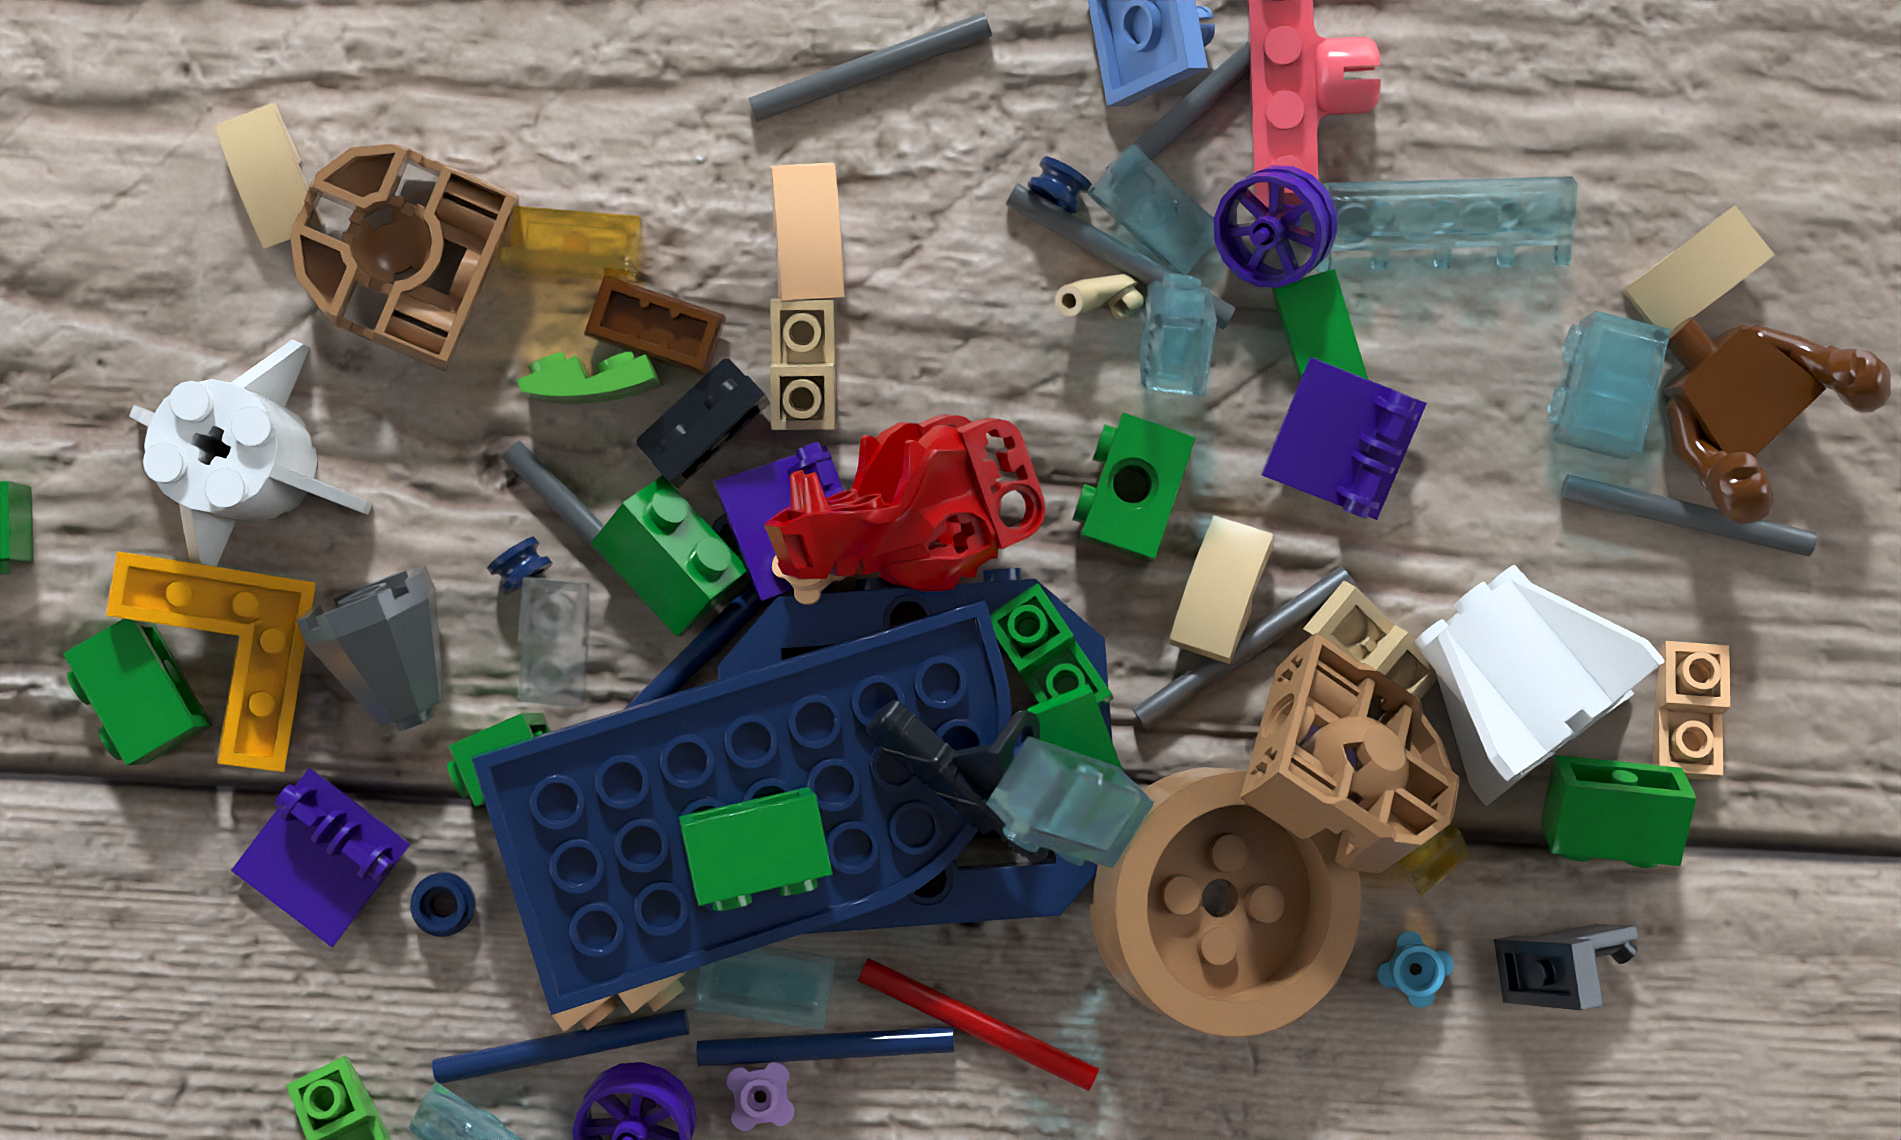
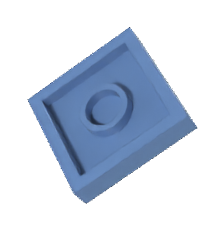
M1088 0L1107 106H1128L1208 68L1204 47L1211 43L1214 37L1215 24L1199 23V21H1208L1213 18L1212 12L1208 7L1196 6L1195 0Z

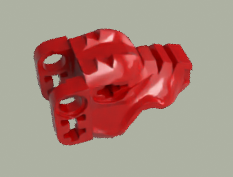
M942 414L920 423H896L881 432L876 438L871 435H863L860 440L857 472L852 488L826 498L816 472L805 475L803 470L791 473L789 475L791 506L778 512L764 524V527L779 562L777 564L782 574L799 579H827L829 574L835 576H854L855 573L867 575L878 572L882 579L895 585H905L918 591L939 592L954 590L961 576L966 578L976 577L979 566L990 559L998 558L999 549L1007 548L1037 532L1044 521L1046 508L1024 439L1016 426L1009 421L996 418H984L971 422L963 416ZM986 433L991 437L1003 438L1004 447L996 452V457L1001 471L1011 473L1016 471L1017 477L1015 479L996 481L1001 476L995 461L988 459L985 446L988 444ZM1016 490L1025 501V514L1017 525L1008 528L999 518L1002 504L1001 499L1008 492Z

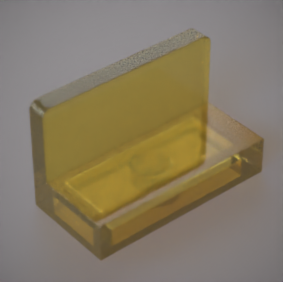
M514 206L511 247H502L501 261L513 273L603 280L605 274L626 282L638 283L643 219L641 216Z

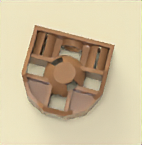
M392 143L350 147L317 172L308 187L309 190L304 199L303 208L292 225L290 240L295 278L334 326L446 372L519 200V195L452 166L427 159L422 154L408 147ZM408 164L439 177L426 208L419 203L415 206L412 203L406 202L405 197L395 195ZM321 197L354 211L348 219L351 223L347 232H343L341 241L308 227ZM446 198H448V199H450V200H452V201H455V202H457V203H459V204H462V205H464V206H466V207H469V208H471V209H473V210H476V211H478V212H480V213H483V214H485V215H487V216H490V217H492V218H494V219H491V218L486 217V216H484V215H482V214H479V213H477V212H475V211H472V210H470V209H468V208H465V207H463V206H461V205H458V204H456V203H454V202H451V201L447 200ZM393 209V223L383 224L377 229H374L365 219L378 210ZM444 240L467 249L448 295L425 286L441 265L445 246ZM411 268L417 271L416 274L408 279L394 282V274L404 273ZM358 282L367 288L370 287L380 291L379 293L389 295L375 330L360 326L343 318ZM399 314L447 334V338L401 320L396 316Z
M1316 632L1276 668L1240 798L1302 840L1325 828H1328L1335 834L1342 831L1335 862L1347 870L1380 874L1452 823L1460 777L1451 770L1444 742L1424 716L1422 701L1366 663H1360ZM1379 695L1384 698L1381 700L1380 708L1386 712L1379 719L1374 720L1367 717L1371 699ZM1312 723L1320 728L1298 746L1307 735ZM1355 748L1357 758L1359 759L1357 772L1347 759L1345 753L1347 749ZM1353 792L1360 795L1357 804L1347 798Z

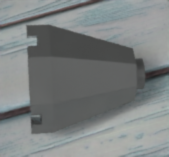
M426 566L416 568L409 576L407 571H403L348 591L334 598L337 609L324 613L321 605L306 611L296 621L306 645L379 725L396 723L398 730L402 731L420 725L435 716L431 707L442 700L443 685L436 589Z

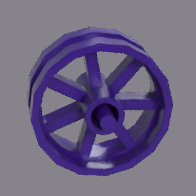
M1271 165L1238 181L1220 199L1213 218L1214 242L1223 262L1238 278L1257 287L1280 288L1299 281L1307 273L1314 270L1330 254L1337 236V211L1327 189L1312 174L1294 166ZM1255 183H1270L1269 209L1248 187ZM1284 189L1292 190L1303 203L1297 207L1284 204ZM1239 202L1257 220L1253 223L1237 224V207ZM1308 210L1315 225V233L1299 228L1301 225V215ZM1241 236H1249L1253 245L1257 247L1253 254L1245 247ZM1289 240L1313 248L1310 258L1301 267L1298 265ZM1274 246L1283 269H1275L1263 263L1267 253Z
M644 1062L620 1063L601 1072L588 1087L584 1100L576 1113L572 1129L573 1140H603L601 1135H613L612 1140H692L697 1123L694 1099L683 1082L664 1068ZM632 1093V1096L627 1105H625L614 1094ZM593 1102L599 1103L614 1118L592 1119L591 1106ZM671 1116L677 1124L679 1132L656 1123Z

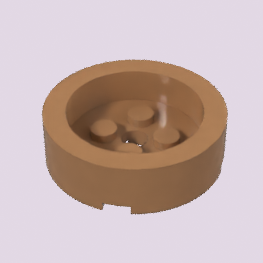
M1202 767L1174 773L1149 785L1134 797L1135 806L1122 810L1113 820L1104 835L1094 864L1098 865L1094 883L1093 903H1089L1093 935L1104 963L1115 980L1130 996L1149 1010L1189 1028L1211 1035L1223 1037L1259 1035L1288 1025L1303 1016L1330 991L1340 977L1353 951L1361 918L1362 898L1359 872L1347 870L1335 862L1342 831L1335 834L1328 828H1325L1302 840L1240 798L1247 771L1232 768ZM1220 879L1228 884V900L1224 906L1226 911L1210 915L1203 906L1202 895L1210 882Z

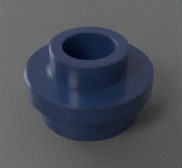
M450 872L435 873L421 880L415 887L410 901L411 914L417 926L427 934L436 937H447L462 931L471 922L476 909L475 894L469 883L461 876ZM439 892L450 894L455 901L454 911L449 916L439 914L434 907V899Z

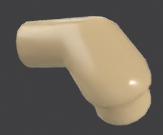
M1125 274L1083 279L1064 285L1056 292L1055 305L1057 310L1066 317H1074L1109 305L1113 316L1123 320L1138 311L1143 306L1144 300L1141 293L1135 289L1137 282Z

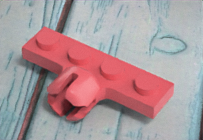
M1247 0L1253 173L1271 165L1294 166L1312 174L1319 181L1317 142L1319 120L1327 115L1365 114L1378 104L1381 79L1344 80L1345 72L1375 70V66H1380L1378 48L1372 39L1365 36L1324 38L1317 35L1314 27L1313 0ZM1261 182L1253 184L1254 195L1269 208L1270 183ZM1284 189V204L1297 207L1303 203L1292 190Z

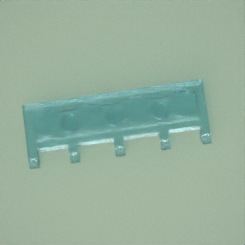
M1572 176L1321 183L1329 192L1337 211V236L1330 254L1316 267L1317 272L1331 270L1332 252L1372 251L1373 271L1387 270L1389 250L1434 249L1436 269H1449L1451 267L1452 248L1497 247L1498 267H1513L1516 247L1553 246L1555 266L1569 265L1571 262L1578 183Z

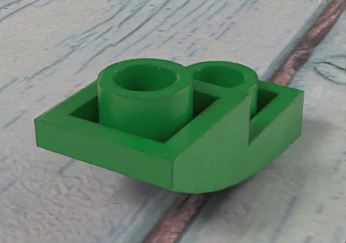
M1038 583L990 614L998 643L1038 703L1087 684L1090 685L1099 708L1114 699L1112 693L1076 642L1073 633Z

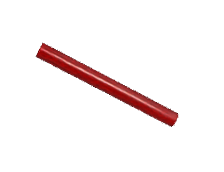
M867 958L858 977V982L1086 1091L1091 1089L1097 1077L1098 1067L870 958Z

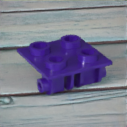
M1310 357L1261 475L1343 507V510L1365 519L1370 517L1378 520L1427 403Z
M819 442L796 450V455L713 482L759 602L794 590L786 579L778 578L773 573L772 562L776 554L764 527V524L778 512L791 506L789 475L799 470H803L805 475L816 472L826 498L845 491L833 464L831 453L826 445L821 446Z
M308 768L295 786L289 784L276 798L274 805L278 809L231 871L329 946L334 947L411 844L313 769Z

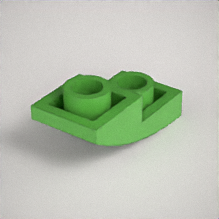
M631 351L602 361L597 365L600 373L591 377L585 363L576 355L566 359L563 352L555 353L530 364L529 370L531 374L517 379L521 392L529 398L565 404L618 400L662 386L651 360L646 355L635 358Z
M343 1056L286 1085L307 1140H391L367 1089L348 1057Z

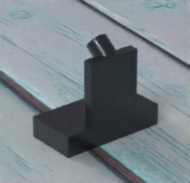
M1593 924L1537 936L1513 935L1494 939L1503 1003L1581 1011L1603 1006L1596 957L1610 955L1618 964H1624L1631 960L1638 950L1637 946L1632 942V940L1638 939L1637 926Z

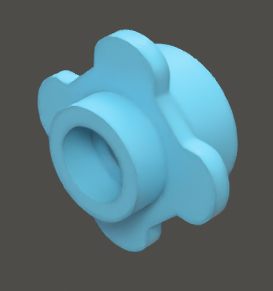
M1402 932L1396 938L1397 949L1390 960L1378 966L1377 978L1385 988L1396 987L1405 993L1410 1004L1418 1008L1427 1007L1434 1001V993L1441 987L1444 977L1452 973L1454 967L1453 959L1448 952L1444 950L1434 951L1425 945L1421 935L1417 932ZM1413 963H1418L1421 967L1418 975H1412L1409 971Z

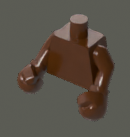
M1689 317L1675 327L1661 342L1684 367L1662 390L1663 396L1668 402L1665 416L1672 452L1699 476L1701 486L1710 493L1719 511L1738 524L1759 521L1769 514L1773 505L1774 498L1766 472L1759 467L1755 456L1817 399L1826 388L1835 391L1844 404L1860 413H1869L1884 406L1891 395L1890 370L1874 353L1858 349H1840L1835 346L1825 348L1801 336L1760 325L1752 327L1742 325L1726 330L1713 341L1696 321Z

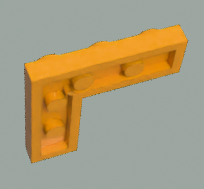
M116 551L105 616L238 635L217 763L284 772L306 646L296 621L306 611L312 609L316 582Z

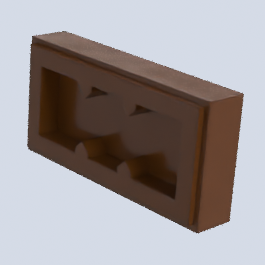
M604 274L584 335L587 338L629 352L631 351L641 356L646 355L650 359L705 376L709 371L726 316Z

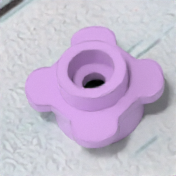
M771 1062L767 1067H758L750 1071L745 1067H736L729 1073L726 1085L734 1094L735 1110L731 1115V1120L736 1128L742 1131H750L756 1124L773 1122L777 1126H784L792 1120L795 1107L787 1098L788 1090L786 1083L790 1078V1072L784 1064ZM762 1090L766 1093L767 1099L764 1102L756 1101L754 1095L757 1091Z

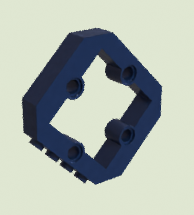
M1021 568L984 570L983 582L957 583L954 590L939 592L918 591L909 587L894 588V584L882 579V577L856 579V591L831 593L829 584L821 591L819 601L812 605L799 603L794 597V590H792V596H781L774 600L717 666L718 680L785 660V650L828 647L892 627V614L896 608L906 603H914L921 606L928 616L982 599L986 601L989 614H991L1038 583L1108 687L1105 638L1036 578L1022 579ZM1108 702L1099 709L1112 740L1110 702ZM1024 728L1020 731L1016 739V741H1018L1019 746L1025 740ZM1042 758V771L1047 772L1054 859L1040 860L1038 863L1024 861L957 866V862L954 859L944 869L946 882L936 893L922 894L914 891L904 898L874 911L803 934L1060 916L1096 875L1098 865L1094 864L1097 851L1104 835L1118 813L1075 829L1047 758Z

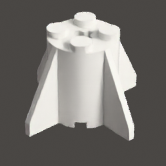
M291 340L231 383L214 379L200 382H182L162 401L155 413L133 405L129 417L148 427L144 443V470L157 483L165 495L179 503L190 563L217 567L236 520L253 524L266 522L268 519L276 518L283 512L288 513L299 506L308 492L356 511L369 514L373 505L372 502L314 479L318 463L316 448L312 446L311 437L305 429L306 425L300 416L285 407L310 347Z
M1515 565L1502 572L1488 585L1482 582L1466 593L1453 606L1458 612L1447 622L1443 619L1438 621L1413 642L1436 671L1469 785L1486 807L1534 768L1555 754L1557 749L1569 740L1575 739L1597 720L1632 697L1634 693L1631 689L1665 662L1648 640L1530 583Z

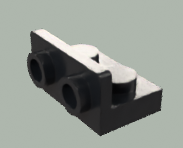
M725 358L637 438L636 444L653 462L652 464L660 473L679 489L770 404V401L748 375L745 376L730 359Z

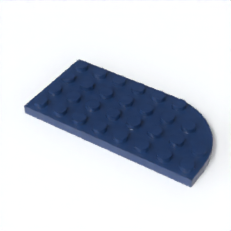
M980 599L473 755L471 759L550 1014L554 1015L874 911L918 890L940 874L958 857L975 836L978 829L973 828L969 821L961 818L953 807L940 796L935 795L926 784H922V780L917 776H913L907 767L891 753L883 750L877 741L874 742L872 737L866 732V726L880 708L892 700H896L904 707H907L912 714L914 713L920 721L944 742L948 743L955 751L994 744L1012 717L1005 666L986 601ZM809 787L817 798L833 875L817 878V888L800 894L781 896L778 893V888L752 893V903L732 910L713 911L711 903L699 906L693 890L678 817Z

